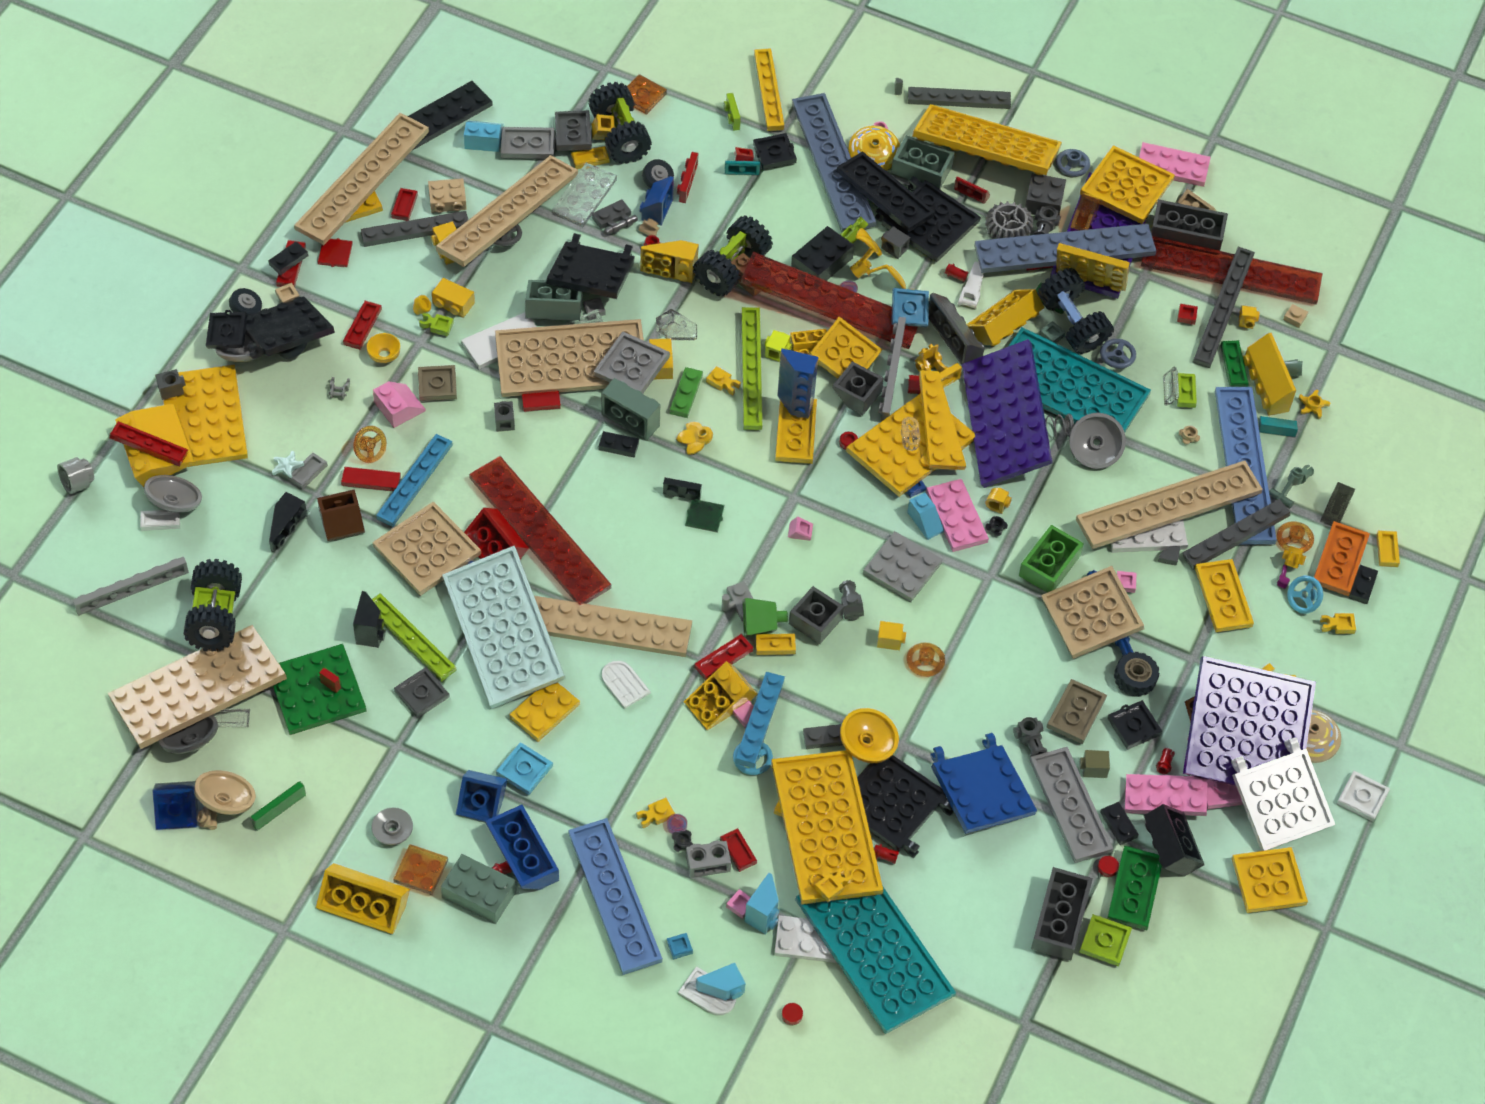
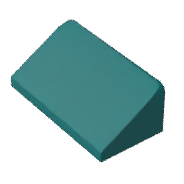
M725 161V174L760 175V162Z
M1260 416L1259 432L1296 437L1298 425L1297 421Z

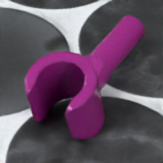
M1285 564L1282 567V573L1277 582V586L1286 589L1290 582V579L1285 577L1288 567Z

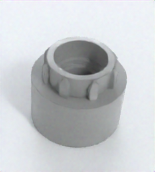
M75 457L57 465L60 481L68 494L89 488L90 483L94 481L93 469L88 460L84 458L79 459Z

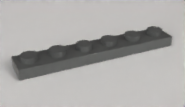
M908 87V104L1010 109L1011 92Z
M466 211L374 226L361 229L364 247L433 235V227L453 221L456 229H458L468 221Z
M1278 499L1182 552L1183 557L1194 570L1196 564L1206 563L1288 518L1290 511Z

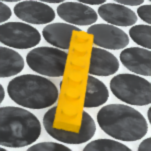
M771 48L754 49L767 131L784 130V119Z

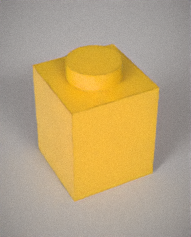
M596 115L591 123L592 139L605 140V137H608L607 133L612 132L611 129L614 127V116Z
M880 621L877 648L900 651L901 643L905 644L906 632H903L904 624Z

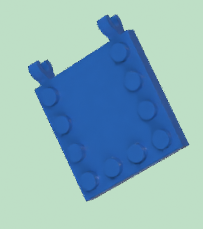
M993 733L985 734L986 739L982 740L983 746L986 748L985 750L945 760L943 748L938 746L934 747V753L930 754L931 759L934 761L931 768L965 834L1033 816L1037 812L1003 745H996V738Z

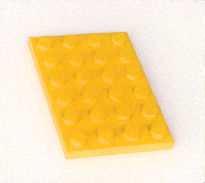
M235 364L178 372L179 376L183 375L186 384L183 387L184 394L165 399L163 402L164 405L174 404L195 461V464L189 467L248 458Z
M921 393L846 448V452L898 497L936 470L928 468ZM951 414L961 449L963 450L974 442L975 433Z

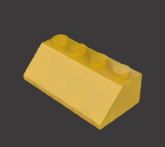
M1036 289L1014 290L966 325L974 331L976 339L983 345L996 346L1001 342L1002 338L1012 335L1014 333L1013 330L1024 326L1030 318L1038 316L1039 312L1044 309V306Z
M1268 333L1247 347L1243 360L1245 366H1248L1251 380H1254L1256 385V393L1262 399V407L1266 409L1268 416L1290 411L1296 388L1272 333Z
M333 863L324 872L316 908L393 934L406 908L410 889Z

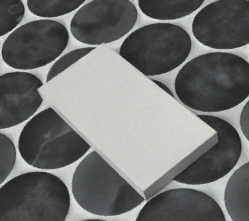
M524 312L462 339V345L478 369H481L498 361L495 330L533 328L536 325L531 318H525Z

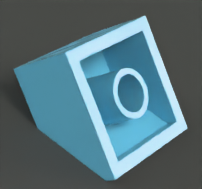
M467 121L464 131L465 149L499 152L504 123Z
M771 873L767 874L746 903L745 923L765 935L769 929L773 930L778 923L777 915L779 913V900Z

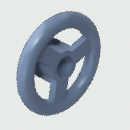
M1067 149L1058 154L1056 166L1065 175L1081 176L1089 170L1090 159L1080 150ZM1066 155L1068 163L1063 167L1061 159ZM1072 167H1084L1080 171H1069Z
M1116 338L1110 339L1102 345L1100 356L1108 366L1122 369L1134 363L1136 350L1128 341ZM1112 344H1118L1116 349L1106 352L1107 347ZM1124 346L1131 352L1130 359L1124 355Z

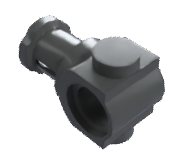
M1042 206L1041 210L1037 209L1034 220H1037V231L1033 235L1049 234V232L1054 230L1055 226H1059L1061 216L1058 215L1059 211L1051 206Z
M851 580L843 581L839 585V590L843 594L841 604L844 606V618L857 620L859 617L864 616L861 595L855 592V582Z
M1026 717L1021 722H1018L1017 727L1013 728L1014 736L1025 746H1028L1031 752L1030 757L1047 752V749L1041 743L1042 735L1040 732H1043L1042 722L1038 721L1037 717Z

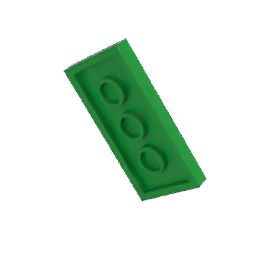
M1124 846L1107 916L1108 920L1147 931L1162 868L1159 862V854Z

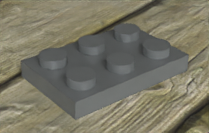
M589 110L555 112L557 151L591 150Z

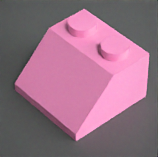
M388 381L373 389L374 403L394 428L426 411L406 384Z

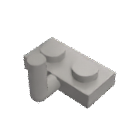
M745 581L727 587L728 594L722 596V610L728 611L735 608L741 621H743L742 600L745 598L753 599Z

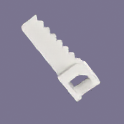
M974 262L967 283L960 295L958 306L963 305L976 309L978 305L980 287L984 273H981L979 262Z

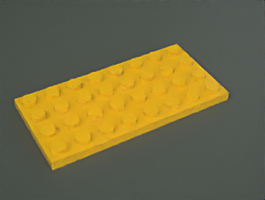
M932 104L927 108L912 135L920 141H930L938 146L944 145L955 151L967 152V154L972 156L978 155L986 160L999 161L1003 165L1016 166L1020 170H1030L1037 175H1047L1062 142Z
M847 750L772 759L771 766L801 904L826 901L814 889V886L829 873L835 876L841 867L845 868V873L841 876L847 878L849 875H852L853 881L848 885H843V892L832 900L883 894L881 877L852 755Z

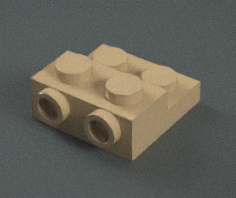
M463 178L428 181L431 213L467 210Z

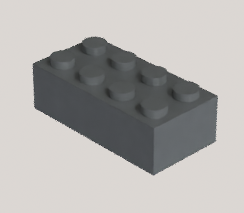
M1158 199L1151 235L1155 241L1219 254L1228 213Z
M1055 867L1052 868L1031 950L1072 960L1093 878Z

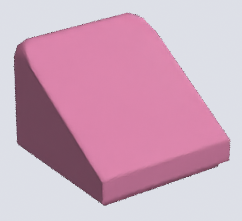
M797 516L790 522L788 537L810 541L813 523Z

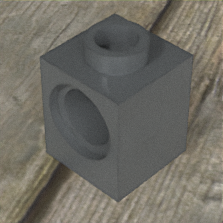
M895 227L886 231L881 237V249L897 259L909 249L910 237Z
M177 369L155 375L162 400L184 394L183 387L186 384L183 375L179 376Z
M513 401L494 403L496 432L515 430Z

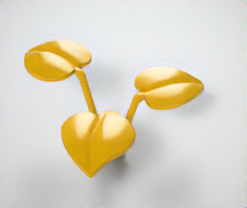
M860 228L857 231L856 239L863 241L870 248L860 260L850 267L853 274L860 278L865 273L869 275L872 272L887 269L898 281L902 289H906L903 277L893 266L886 264L870 270L872 265L868 258L873 252L881 256L882 251L863 228Z

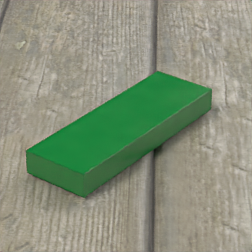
M1239 340L1221 341L1220 346L1229 387H1248L1249 383Z
M298 781L251 816L253 827L257 831L306 796L305 786L301 781Z

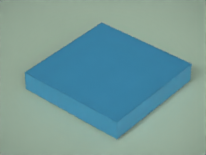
M893 288L892 325L894 323L898 324L899 317H905V326L927 328L929 323V291Z

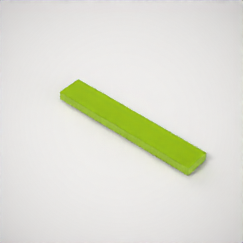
M381 593L372 599L381 611L384 626L441 682L457 671L456 666Z

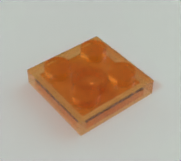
M640 74L627 86L635 103L633 107L646 115L667 94V89Z
M410 844L393 878L394 883L433 895L447 865L448 857Z

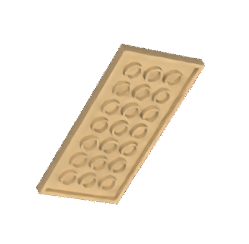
M641 319L495 330L501 396H522V394L552 391L571 392L605 389L610 382L594 376L593 371L622 332L644 340Z
M251 625L234 633L232 644L230 643L228 648L224 646V650L216 649V651H211V649L203 651L202 648L111 691L108 695L136 743L142 749L287 678L285 672L254 626Z

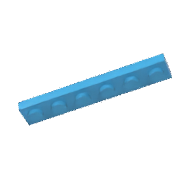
M435 434L377 513V520L394 527L453 446L451 440Z
M770 672L765 673L735 758V764L755 768L784 684L785 676Z

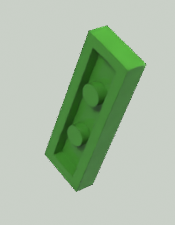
M685 367L670 408V414L688 418L703 377V371Z

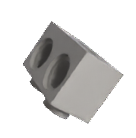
M713 841L709 844H693L690 847H686V860L690 878L731 871L727 841ZM719 854V855H721L722 857H721V858H716V857H714V855ZM697 857H698V858H701L702 860H701V861H695L694 858H697Z

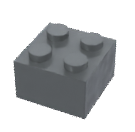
M1032 173L1025 205L1028 210L1027 212L1035 215L1037 209L1041 210L1042 206H1051L1058 210V215H1060L1066 179Z
M812 586L790 611L789 625L818 644H821L843 619L844 606Z

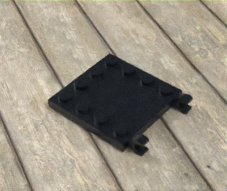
M912 176L908 180L910 184L907 188L913 191L912 193L935 212L934 217L909 233L880 208L876 210L878 214L875 216V219L882 222L881 225L888 230L895 227L909 236L910 245L935 262H938L980 222L981 217L927 180L922 183Z
M574 233L572 241L565 242L547 276L546 284L617 299L634 264L635 256H632L631 253L633 245L626 244L623 253H617L580 245L581 234Z
M303 296L286 303H279L277 306L269 309H262L254 314H248L245 334L254 342L248 345L251 351L255 350V352L249 355L252 359H257L264 354L268 357L333 334L335 331L334 326Z
M894 755L883 762L870 763L857 777L869 831L899 852L904 848L907 854L913 858L919 853L918 849L920 846L910 839L938 807H941L942 811L949 816L954 812L941 787Z

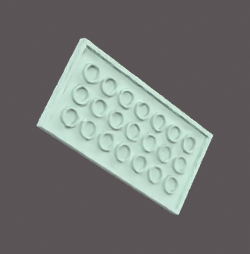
M515 546L442 575L492 709L566 679Z

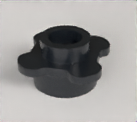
M993 516L990 522L985 525V529L993 532L995 536H1000L1002 531L1008 527L1004 519L999 516Z
M689 830L672 834L675 851L679 852L681 849H686V847L693 845L691 842L692 833Z

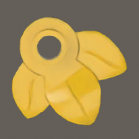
M689 422L686 424L687 430L681 431L676 438L678 442L687 444V454L691 455L701 451L705 444L711 442L713 432L711 428L702 426L698 422Z

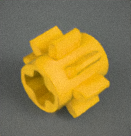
M1290 546L1289 550L1285 549L1282 555V559H1285L1284 564L1297 569L1299 564L1304 565L1306 556L1303 555L1304 550Z

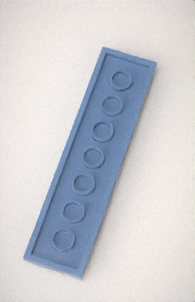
M605 818L568 830L569 837L622 974L625 975L661 963L663 958L608 819Z

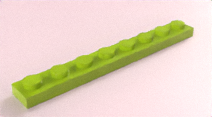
M742 307L743 430H762L760 308Z

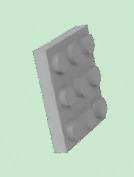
M622 332L593 371L594 376L608 382L615 378L625 382L631 388L644 393L669 359L670 352Z
M894 531L864 568L863 574L907 601L912 602L942 564L943 559Z

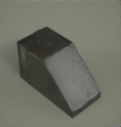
M1338 482L1320 522L1332 526L1333 521L1341 523L1355 489Z

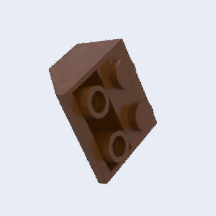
M355 489L317 498L327 541L365 533Z

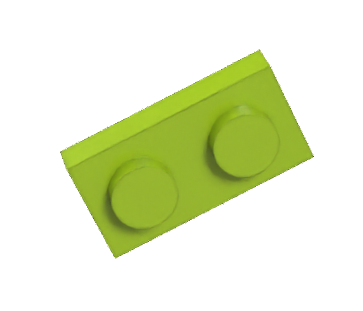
M727 93L726 101L723 104L724 110L728 111V123L732 125L733 131L740 130L741 118L734 94Z
M1177 373V407L1196 408L1195 374Z

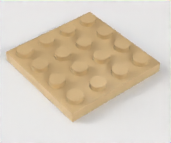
M434 501L372 542L373 547L420 596L444 580L443 574L465 566L481 554V549Z
M1112 566L1041 595L1073 659L1145 629L1142 620Z

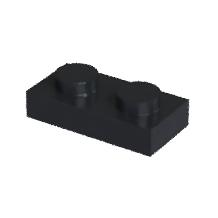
M296 241L268 260L269 266L282 275L308 257V251Z
M603 431L598 450L635 458L639 446V438Z
M664 478L663 494L700 501L702 484Z
M1360 565L1349 599L1367 604L1378 570Z
M1119 802L1101 809L1100 813L1119 845L1138 838L1137 830Z

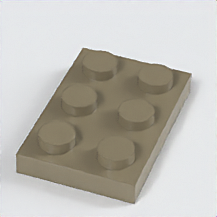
M1071 679L1046 728L1083 744L1107 695Z

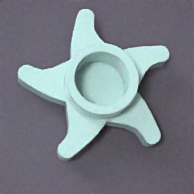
M291 451L290 455L286 458L274 457V462H277L278 465L272 470V474L276 475L282 472V474L292 478V472L304 466V462L295 461L294 451Z

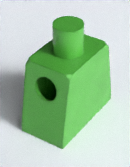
M751 598L742 600L744 637L776 631L778 622H788V612L777 611L776 602Z

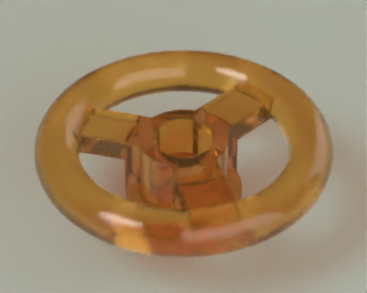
M366 426L360 429L353 442L355 455L365 463L378 461L384 455L387 447L385 434L376 426ZM369 431L377 433V435L373 438L369 436H362L363 434ZM381 440V448L374 456L373 449L376 443ZM360 450L367 451V457L363 456Z
M1291 521L1279 527L1277 541L1284 550H1289L1290 546L1287 545L1288 543H1299L1304 546L1299 549L1304 550L1303 553H1305L1314 544V534L1305 524ZM1291 527L1289 536L1282 538L1284 530ZM1305 532H1306L1307 535H1308V538H1309L1308 541L1305 540V539H1303V538H1304V535H1305Z
M918 643L911 647L907 653V664L917 675L924 677L934 676L941 672L945 666L943 651L932 643ZM920 649L919 659L913 662V654ZM935 652L938 654L940 662L934 660ZM921 665H930L935 669L930 671H923L918 669L917 667Z

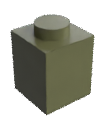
M1085 750L1084 756L1080 757L1079 768L1083 769V777L1107 778L1110 770L1109 751Z

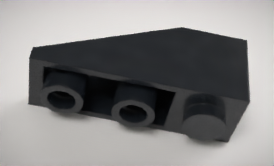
M288 492L283 494L274 508L269 538L270 549L273 553H275L278 547L283 546L286 537L294 532L297 523L303 520L307 514L305 501Z

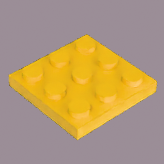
M838 317L809 355L817 356L818 364L838 379L852 361L868 369L883 349L842 318Z
M1292 847L1235 854L1232 856L1231 859L1247 913L1307 905L1308 900Z

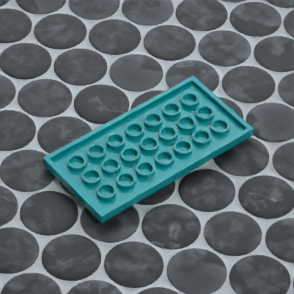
M1021 327L1009 346L1027 339L1031 341L1043 409L1056 415L1059 414L1064 419L1070 413L1074 424L1088 414H1107L1115 418L1121 424L1124 432H1126L1149 397L1151 389Z
M884 887L883 894L832 900L829 902L801 904L800 896H796L795 901L885 1034L956 995V991Z

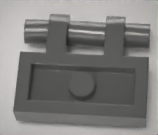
M622 199L592 213V219L601 230L604 229L606 235L615 234L620 229L628 228L638 221L636 215L631 216L630 208Z

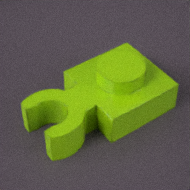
M859 217L853 225L850 224L840 235L854 243L857 240V231L860 228L865 229L868 223L862 217Z
M428 313L422 314L423 320L427 321H419L421 328L426 329L430 327V332L448 337L454 324V318L436 314L435 318H433Z

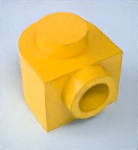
M1241 305L1238 327L1253 329L1255 322L1259 320V311H1257L1256 307Z
M993 488L985 504L990 510L1002 514L1005 507L1009 508L1012 497H1009V492L1002 488Z

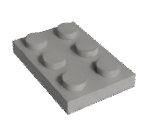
M502 127L501 158L546 159L550 155L554 157L555 128Z

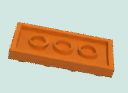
M1333 521L1314 576L1323 588L1349 596L1370 533Z

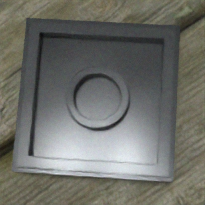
M427 667L394 687V692L417 718L450 697L448 691Z

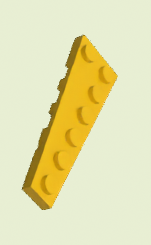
M920 370L919 381L928 468L965 470L966 462L939 371Z

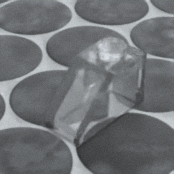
M671 308L656 317V333L671 340H696L697 324Z

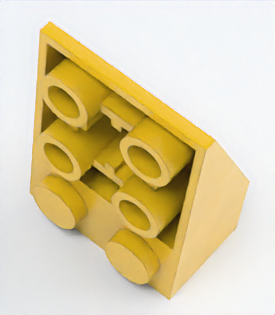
M679 240L641 246L640 271L692 283L695 276L693 266L698 260L699 244Z
M726 661L683 702L702 725L709 730L733 715V710L754 699L758 693L735 666Z

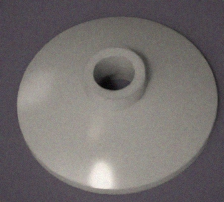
M400 808L384 809L374 817L372 822L374 837L386 845H397L409 838L413 830V822L410 815ZM391 828H396L395 831H389Z

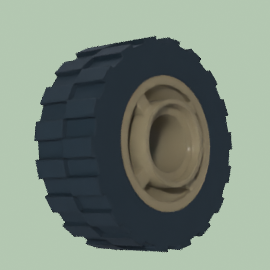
M1129 652L1119 659L1114 671L1116 685L1124 693L1138 697L1147 695L1150 691L1152 692L1160 674L1159 666H1157L1156 661L1151 656H1147L1145 653Z

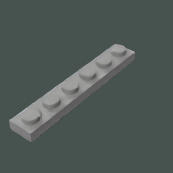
M899 317L898 324L894 323L892 334H896L895 339H891L890 350H893V353L888 355L887 365L890 366V370L885 372L884 381L887 382V387L883 386L881 397L885 399L884 403L880 402L879 413L882 414L881 421L890 416L905 330V317Z
M184 557L173 559L166 564L155 566L130 578L98 588L96 591L86 595H80L73 599L75 610L78 616L185 575L189 573Z

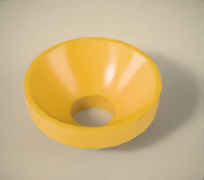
M376 334L367 343L368 355L378 363L391 362L400 353V342L392 334ZM382 351H388L390 353L386 357H382L379 355V353Z

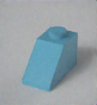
M926 492L909 500L907 513L927 540L944 532L936 506Z
M735 963L696 979L697 991L725 1001L731 998L737 999L745 993L746 983Z

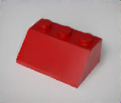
M483 507L464 531L481 549V554L478 556L480 559L515 546L521 559L529 549L501 512L495 508Z

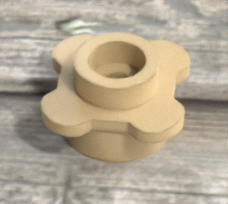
M1186 426L1184 429L1179 430V435L1182 436L1184 444L1200 440V436L1197 435L1198 430L1194 426Z

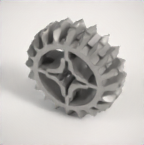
M1008 201L1005 204L1002 202L999 205L994 204L993 208H990L986 215L985 226L987 233L991 234V238L996 239L1029 236L1033 228L1031 212H1027V207L1022 208L1021 204L1016 205L1015 201L1012 204Z

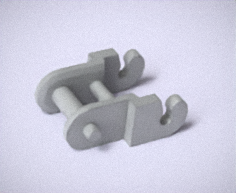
M332 377L330 381V397L342 396V399L347 396L345 394L346 391H349L350 379L347 378V382L343 387H336L334 385L335 378ZM335 389L343 390L342 393L334 392Z

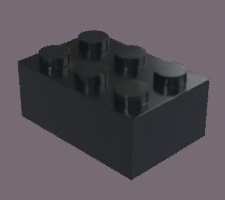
M827 226L792 255L791 270L818 289L853 259L854 244Z
M1162 804L1143 815L1146 821L1145 827L1152 836L1153 847L1158 851L1160 856L1159 862L1164 869L1186 876L1205 865L1184 812Z

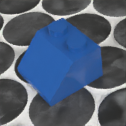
M670 176L653 183L651 189L647 190L646 200L640 205L641 220L648 221L650 218L662 226L673 202L674 177Z
M468 770L462 777L456 815L481 821L497 816L504 799L507 779Z

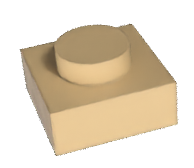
M292 283L275 289V293L281 303H286L300 297Z
M1292 304L1284 315L1283 320L1299 328L1306 319L1308 311Z

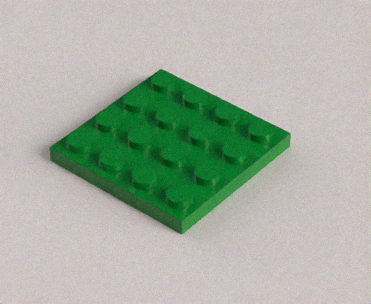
M343 644L279 663L287 679L273 685L289 735L367 712ZM323 668L339 677L341 689L337 693L321 683L319 672Z

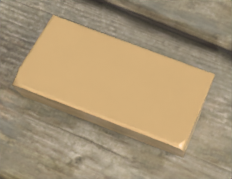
M1189 189L1177 201L1179 204L1216 211L1213 206Z

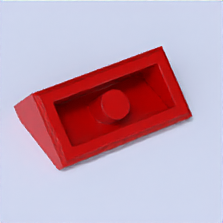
M958 176L956 177L954 190L983 204L986 203L990 197L987 190Z

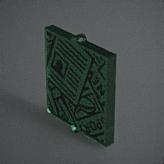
M697 499L692 500L690 509L687 510L688 516L685 526L718 533L720 522L723 521L722 515L725 505Z

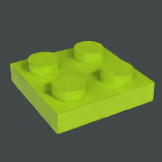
M1092 914L1079 953L1119 967L1132 928Z

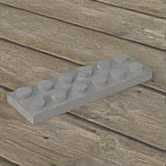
M1068 747L1030 757L1031 766L1074 863L1112 853V844Z

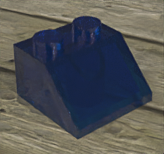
M196 781L155 783L152 791L156 830L198 826V798L194 792Z

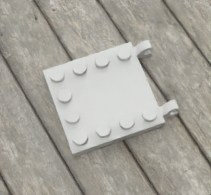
M1296 737L1284 741L1287 750L1291 753L1290 755L1247 770L1243 756L1231 760L1233 768L1237 771V774L1232 776L1261 851L1335 825L1307 749H1300Z

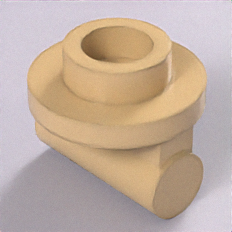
M649 218L648 221H643L638 230L647 236H656L659 227H657L658 223Z
M207 807L200 810L197 815L199 826L207 827L210 830L217 829V812Z

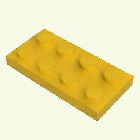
M814 399L809 419L791 415L780 400L775 461L813 464L817 399Z
M1233 559L1196 564L1195 571L1215 632L1253 627L1254 621Z

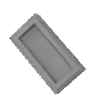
M312 453L303 461L304 466L292 472V478L288 477V481L302 490L328 466L327 461L315 453Z

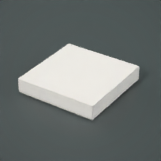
M1353 771L1337 805L1374 822L1390 788Z

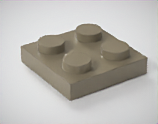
M455 365L418 367L420 401L457 399Z

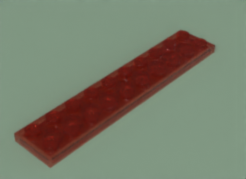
M1152 236L1156 254L1155 256L1143 257L1141 267L1219 284L1224 283L1235 254ZM1253 258L1242 289L1317 305L1323 273Z
M752 253L740 283L828 318L837 320L840 317L852 327L891 342V339H895L896 334H892L894 325H892L891 306L758 253ZM905 326L902 347L910 348L918 327Z
M501 456L469 474L471 481L494 508L501 512L529 549L579 605L587 604L611 589V583Z

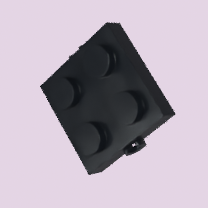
M787 133L753 140L755 153L763 170L796 163L797 158L794 153V145L790 143Z
M231 310L210 313L206 347L208 349L244 348L247 313L232 312Z
M1143 700L1130 706L1125 704L1120 710L1108 714L1107 719L1127 750L1162 735V729Z

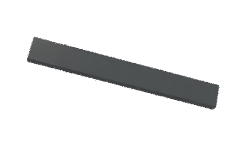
M1238 246L1193 363L1208 368L1211 367L1255 252Z

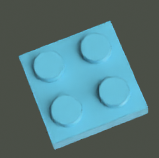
M520 742L497 769L496 775L506 778L507 782L530 795L553 767V762Z

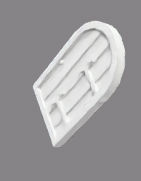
M612 661L604 666L602 680L624 709L651 694V691L627 663Z
M696 966L678 994L711 1014L725 1015L734 1008L736 999L731 998L725 1001L697 991L696 979L708 973Z

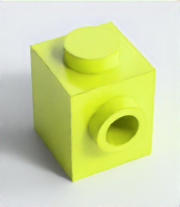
M773 330L771 336H767L765 341V357L780 362L781 349L791 350L792 348L790 343L791 336L784 332Z

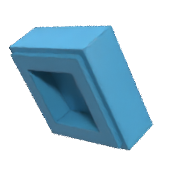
M687 933L667 938V944L673 960L693 954Z

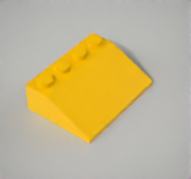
M174 404L134 410L115 419L116 424L118 421L188 449V454L179 467L123 444L134 477L143 487L151 477L172 475L195 464Z

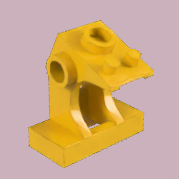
M930 344L928 346L929 349L923 348L918 353L919 356L915 360L917 370L919 372L920 370L931 371L935 367L939 371L943 388L960 379L962 367L958 363L951 367H946L941 362L942 356L938 352V344L935 346Z

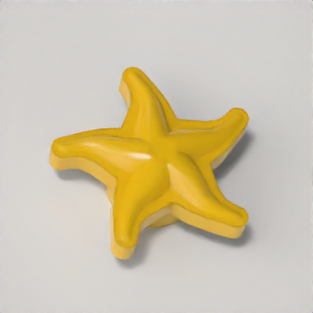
M1315 390L1309 397H1305L1302 394L1299 395L1300 401L1305 405V408L1301 409L1300 413L1313 412L1319 419L1322 417L1321 408L1324 406L1329 407L1331 403L1322 400L1318 395L1319 390Z

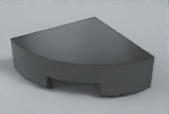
M895 78V95H901L903 80Z
M1171 546L1164 549L1159 556L1158 562L1177 565L1180 546Z

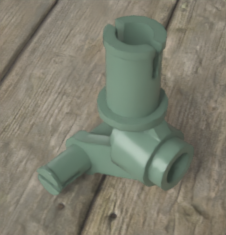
M1305 465L1303 468L1294 467L1290 471L1288 482L1280 493L1271 488L1269 495L1277 500L1280 499L1284 505L1291 508L1294 505V501L1286 497L1293 485L1305 483L1306 479L1314 474L1313 467H1310V465Z

